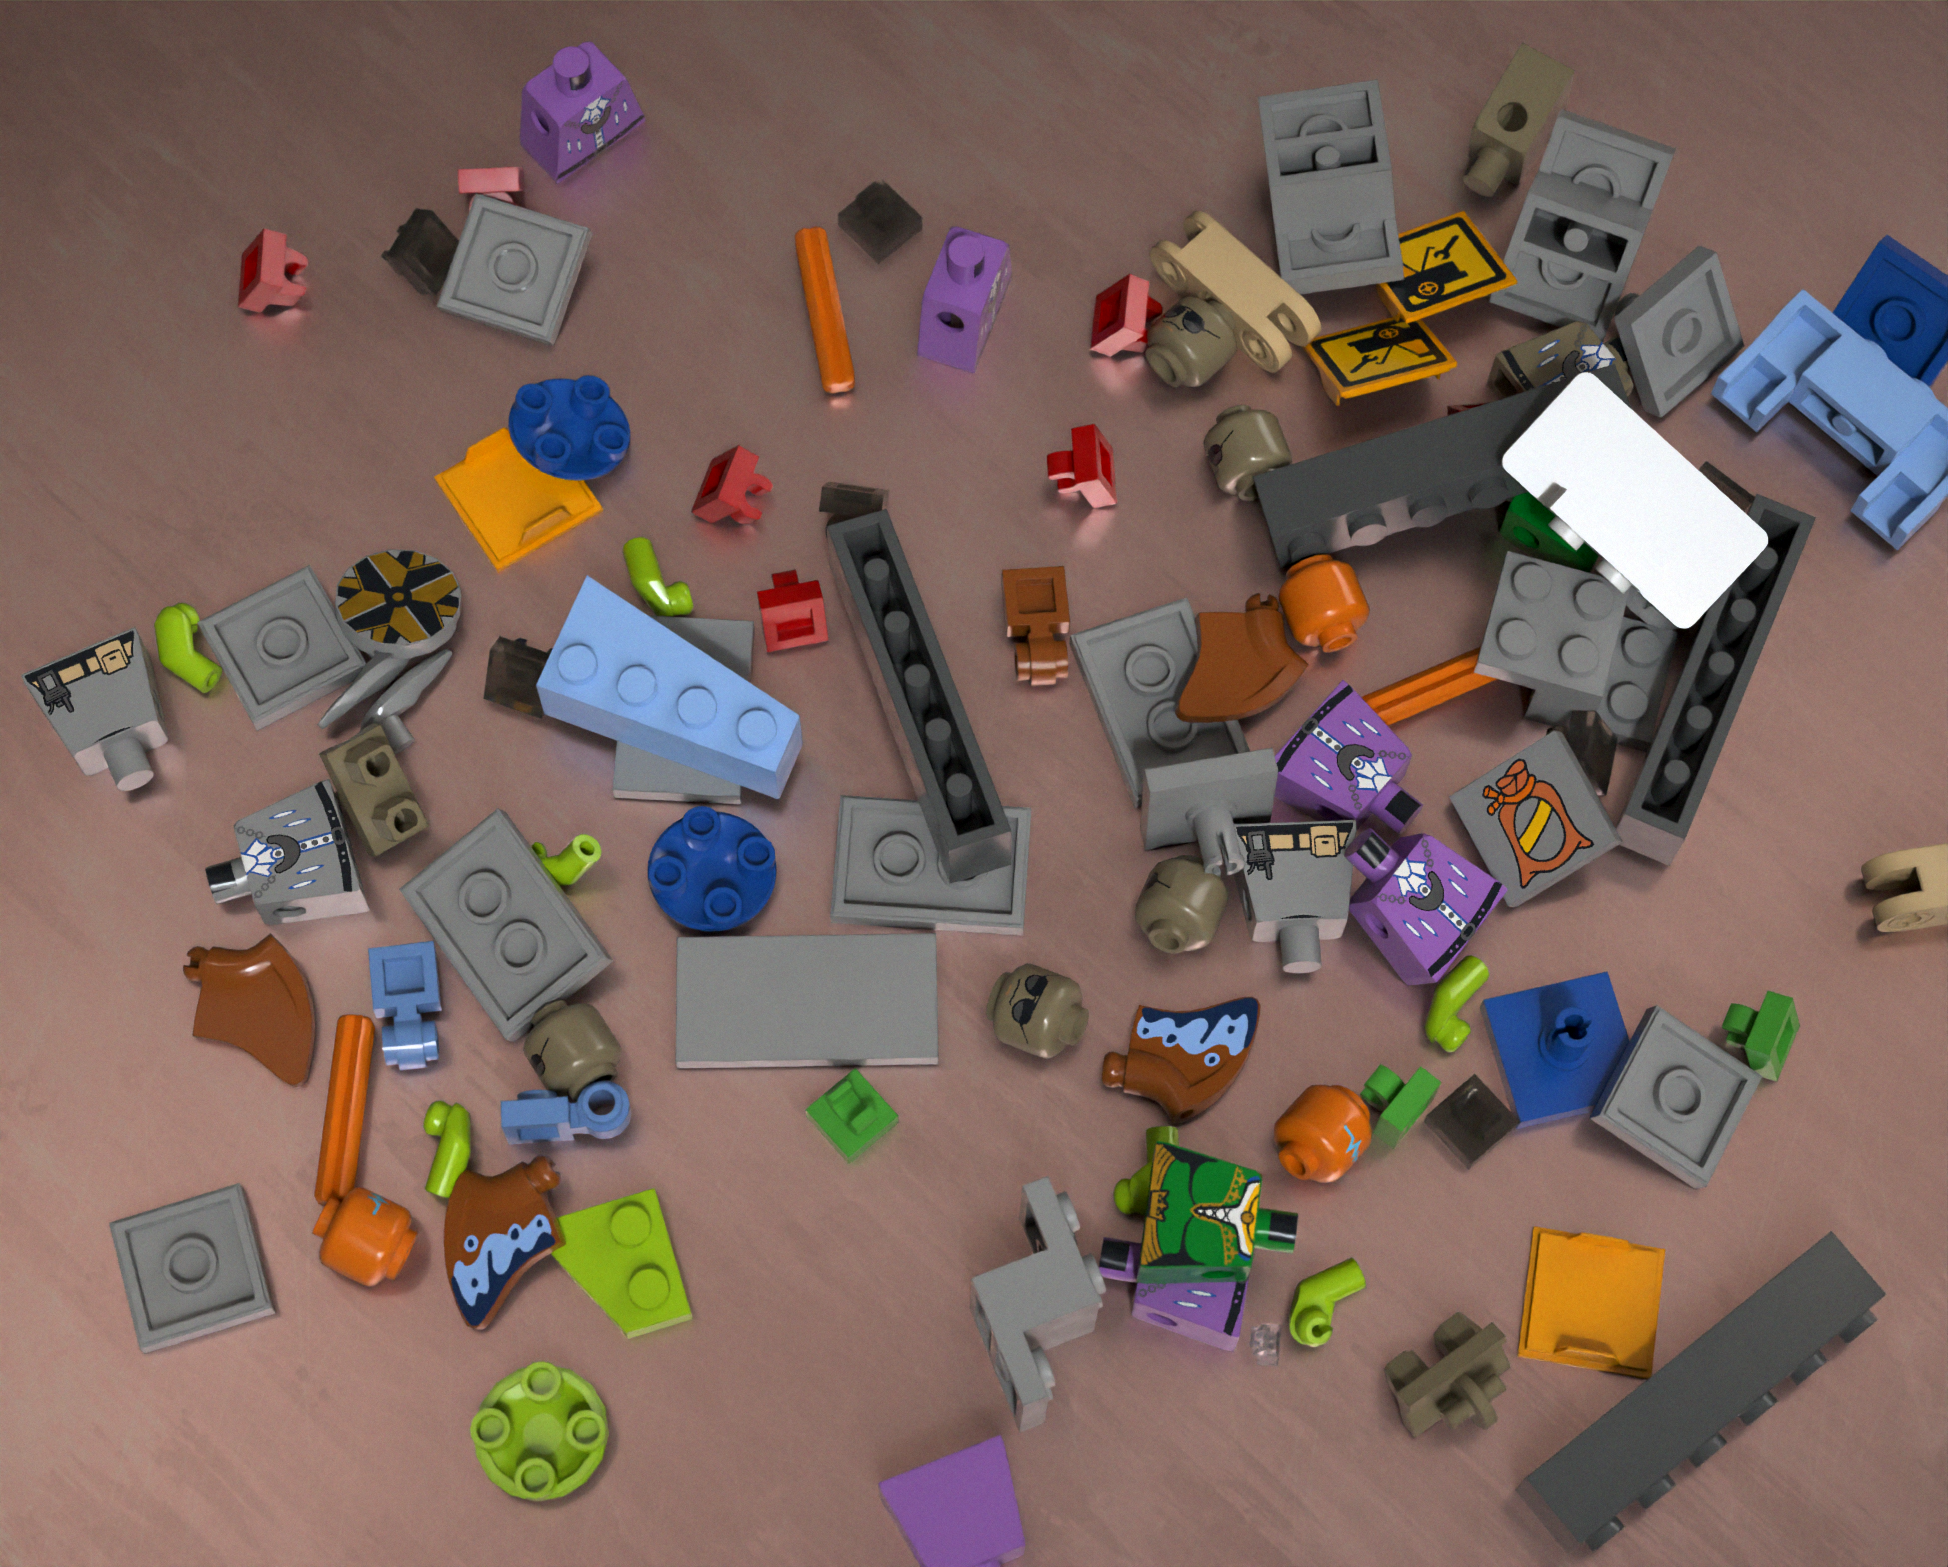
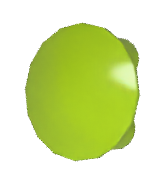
M545 1361L534 1362L525 1368H519L498 1381L480 1404L479 1411L472 1419L470 1426L471 1438L475 1443L476 1457L489 1480L511 1496L532 1501L564 1497L586 1483L603 1459L609 1436L606 1408L593 1386L571 1369L557 1367Z

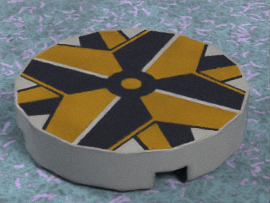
M389 549L367 555L346 570L336 588V619L344 637L359 650L375 655V650L391 653V659H410L431 653L450 640L457 629V621L461 615V588L453 571L437 558L415 550Z

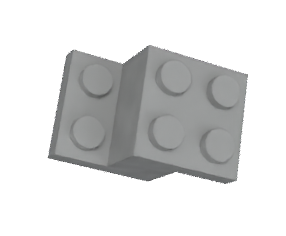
M1378 79L1258 97L1281 278L1299 294L1404 280L1403 262L1395 216L1392 167Z
M1561 109L1539 170L1527 193L1503 261L1516 277L1517 284L1492 293L1489 302L1559 327H1564L1576 321L1585 322L1603 342L1676 148Z
M1507 551L1474 673L1532 688L1524 719L1646 752L1651 744L1678 632L1663 630L1645 622L1623 617L1630 588L1623 594L1605 577Z
M1048 1176L1022 1186L1019 1220L1033 1254L971 1278L970 1311L1019 1433L1045 1423L1048 1401L1053 1399L1051 1387L1056 1384L1044 1351L1093 1332L1098 1309L1103 1307L1100 1294L1106 1292L1105 1283L1095 1258L1092 1254L1081 1257L1077 1247L1074 1232L1080 1230V1225L1073 1204L1066 1191L1055 1194Z

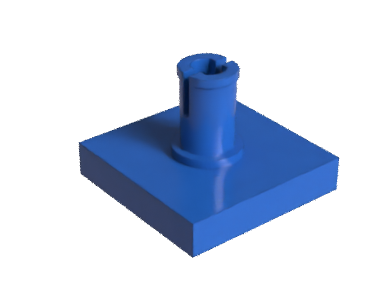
M1886 235L1878 242L1832 313L1863 339H1868L1878 344L1884 350L1888 359L1908 376L1921 380L1931 389L1948 364V275L1889 235Z
M1608 971L1485 999L1479 1007L1516 1129L1593 1112L1630 1042Z

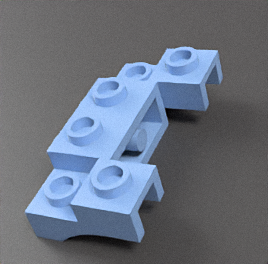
M1804 289L1783 307L1756 340L1718 376L1711 394L1756 432L1789 402L1878 477L1858 496L1850 511L1896 550H1899L1937 512L1942 502L1948 497V408L1935 398L1932 390L1924 382L1908 376L1888 359L1886 353L1878 344L1871 340L1863 339Z

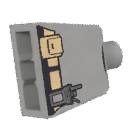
M135 627L21 675L39 708L84 775H94L109 768L117 788L121 791L139 788L153 778L154 773L145 752L164 745L169 739L152 660Z
M1356 820L1234 824L1241 855H1243L1245 861L1244 868L1235 873L1234 877L1251 940L1256 942L1281 941L1282 967L1285 972L1309 973L1319 970L1322 967L1320 940L1342 937L1348 919L1353 865L1344 857L1348 846L1356 838Z

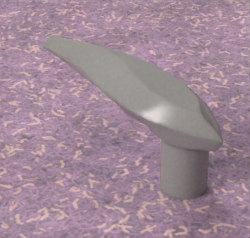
M445 649L425 659L398 679L365 714L361 722L360 731L373 723L380 724L394 754L407 749L415 739L398 716L416 704L421 692L436 678L452 656L451 651Z
M375 650V655L368 653L371 660L362 668L353 683L330 706L319 721L318 726L324 729L360 701L387 686L406 667L410 659H391V653Z

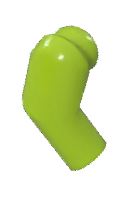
M637 537L626 542L622 553L632 586L656 616L669 617L690 614L694 606L687 583L678 581L672 585L665 586L651 541L647 538Z
M177 603L172 607L167 606L161 610L154 623L159 661L165 668L201 692L207 693L219 681L222 667L194 649L192 634L198 630V625L196 624L200 621L199 615L191 605L186 603Z
M587 834L576 836L559 855L548 857L547 850L542 843L535 842L532 845V849L559 886L575 884L599 860L602 853L598 841Z
M1471 955L1464 957L1437 984L1424 1029L1431 1044L1437 1041L1446 1052H1455L1471 1033L1469 1024L1459 1019L1457 1014L1464 1003L1489 978L1488 968L1477 957Z
M439 1100L429 1106L423 1124L427 1134L441 1137L425 1190L450 1198L458 1177L466 1170L471 1154L470 1113L457 1102L450 1106L444 1101Z
M1157 1126L1146 1130L1147 1164L1139 1169L1131 1179H1121L1116 1183L1113 1190L1115 1205L1123 1214L1131 1215L1137 1212L1140 1215H1145L1156 1141L1179 1146V1135L1176 1127Z
M1349 1258L1307 1277L1296 1286L1288 1316V1324L1292 1336L1299 1343L1312 1347L1321 1346L1326 1343L1333 1332V1327L1330 1325L1335 1302L1366 1288L1363 1273L1353 1258Z

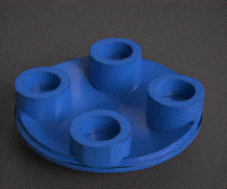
M592 375L582 376L577 380L550 379L536 384L523 385L518 390L509 413V434L517 451L533 467L556 478L589 480L603 476L621 463L630 444V427L623 410L610 397V389L606 382Z
M697 806L688 810L682 819L669 826L657 839L648 861L649 886L660 908L678 923L701 931L728 930L751 920L767 904L776 882L775 849L772 843L753 824L745 819L729 813L716 812L706 806Z

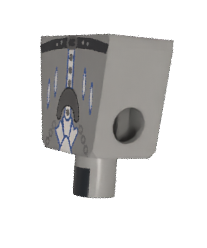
M330 779L320 781L238 820L234 824V831L241 857L205 868L208 883L216 904L252 894L255 907L264 924L276 925L370 911L341 806Z

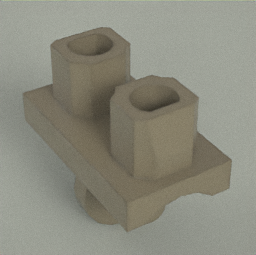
M373 723L362 729L352 738L319 753L337 790L335 793L340 806L346 808L369 856L377 857L429 826L380 724Z
M1457 1312L1439 1325L1434 1333L1435 1345L1446 1357L1431 1368H1428L1413 1350L1404 1351L1386 1364L1384 1368L1387 1383L1399 1404L1402 1423L1415 1438L1440 1419H1443L1451 1429L1456 1428L1468 1418L1483 1430H1487L1497 1422L1498 1418L1491 1401L1506 1390L1504 1383L1499 1378L1501 1374L1510 1368L1509 1360L1502 1347L1506 1343V1336L1493 1322L1484 1329H1481L1464 1314Z

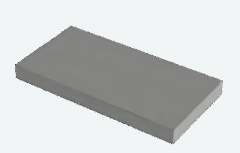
M936 933L677 937V1068L938 1064Z

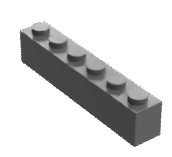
M1615 364L1588 372L1596 376L1632 409ZM1574 377L1253 476L1280 567L1284 568L1297 564L1309 557L1329 554L1355 545L1369 546L1381 541L1387 535L1413 527H1431L1442 522L1446 517L1475 508H1492L1503 503L1507 498L1527 493L1528 491L1504 470L1501 462L1502 456Z
M1756 494L1746 515L1766 532L1768 536L1767 546L1705 611L1615 827L1623 841L1619 845L1669 866L1690 829L1816 519L1814 516L1759 494Z
M887 509L827 526L828 556L831 571L949 884L1011 865L1012 831Z
M1831 1231L1526 1477L1515 1489L1516 1492L1568 1555L1584 1542L1594 1553L1625 1527L1617 1517L1635 1500L1644 1510L1648 1509L1677 1485L1668 1475L1673 1469L1686 1459L1695 1468H1698L1728 1443L1719 1433L1728 1424L1739 1417L1744 1425L1748 1427L1778 1402L1770 1392L1772 1388L1787 1376L1798 1386L1828 1361L1820 1351L1827 1343L1838 1335L1848 1345L1878 1319L1869 1309L1882 1299L1886 1293Z

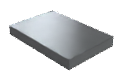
M1187 597L1070 635V647L1134 808L1142 806L1144 769L1250 752L1238 720L1190 723L1181 721L1175 714L1176 705L1192 674L1198 652L1195 615Z
M650 616L751 683L755 634L754 621ZM617 741L612 789L614 798L741 804L742 786Z
M840 795L830 913L831 923L1023 936L1031 808L1002 806L1012 831L1011 865L949 884L918 800Z
M498 808L399 889L503 1037L508 1041L515 1042L534 1026L531 1020L538 1011L555 1001H565L614 961L508 814Z

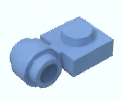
M434 941L368 948L375 1017L394 1016V1025L382 1027V1043L386 1066L398 1064L400 1071L427 1068V1061L440 1059L436 1021L423 1022L422 1016L419 1014L442 1011L437 953Z
M597 1081L589 1084L582 1090L576 1103H570L568 1097H557V1093L550 1090L524 1091L517 1095V1100L501 1101V1127L509 1145L575 1140L574 1134L578 1133L590 1134L600 1139L613 1138L627 1128L631 1119V1106L626 1092L621 1086L611 1081ZM610 1104L614 1106L613 1110L606 1115L594 1114V1111L601 1105Z

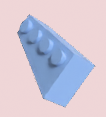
M588 575L586 576L536 684L544 714L779 799L803 745L800 715Z

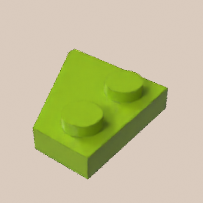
M655 1188L556 1217L566 1245L550 1254L569 1273L571 1279L582 1291L602 1308L606 1316L628 1339L693 1319Z

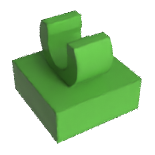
M1767 991L1759 1012L1741 1004L1731 1003L1722 1028L1729 1031L1726 1038L1728 1044L1746 1051L1752 1070L1763 1078L1777 1082L1800 1024L1793 998Z
M1380 1064L1365 1082V1088L1360 1094L1371 1106L1383 1112L1373 1134L1394 1149L1431 1104L1442 1082L1420 1066L1405 1085L1393 1071Z
M856 1068L805 1109L806 1117L848 1164L853 1162L899 1123L896 1112Z

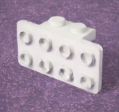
M1582 372L1577 374L1502 456L1501 462L1504 470L1555 515L1548 526L1576 551L1583 543L1587 544L1603 559L1595 567L1603 577L1623 594L1633 586L1679 628L1692 626L1767 546L1768 536L1761 527L1591 373Z

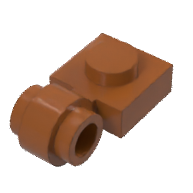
M1064 566L1002 570L1001 588L1007 637L1027 636L1026 643H1015L1016 679L1017 681L1028 680L1030 686L1056 685L1057 678H1068L1066 641H1054L1053 634L1069 633L1070 628Z

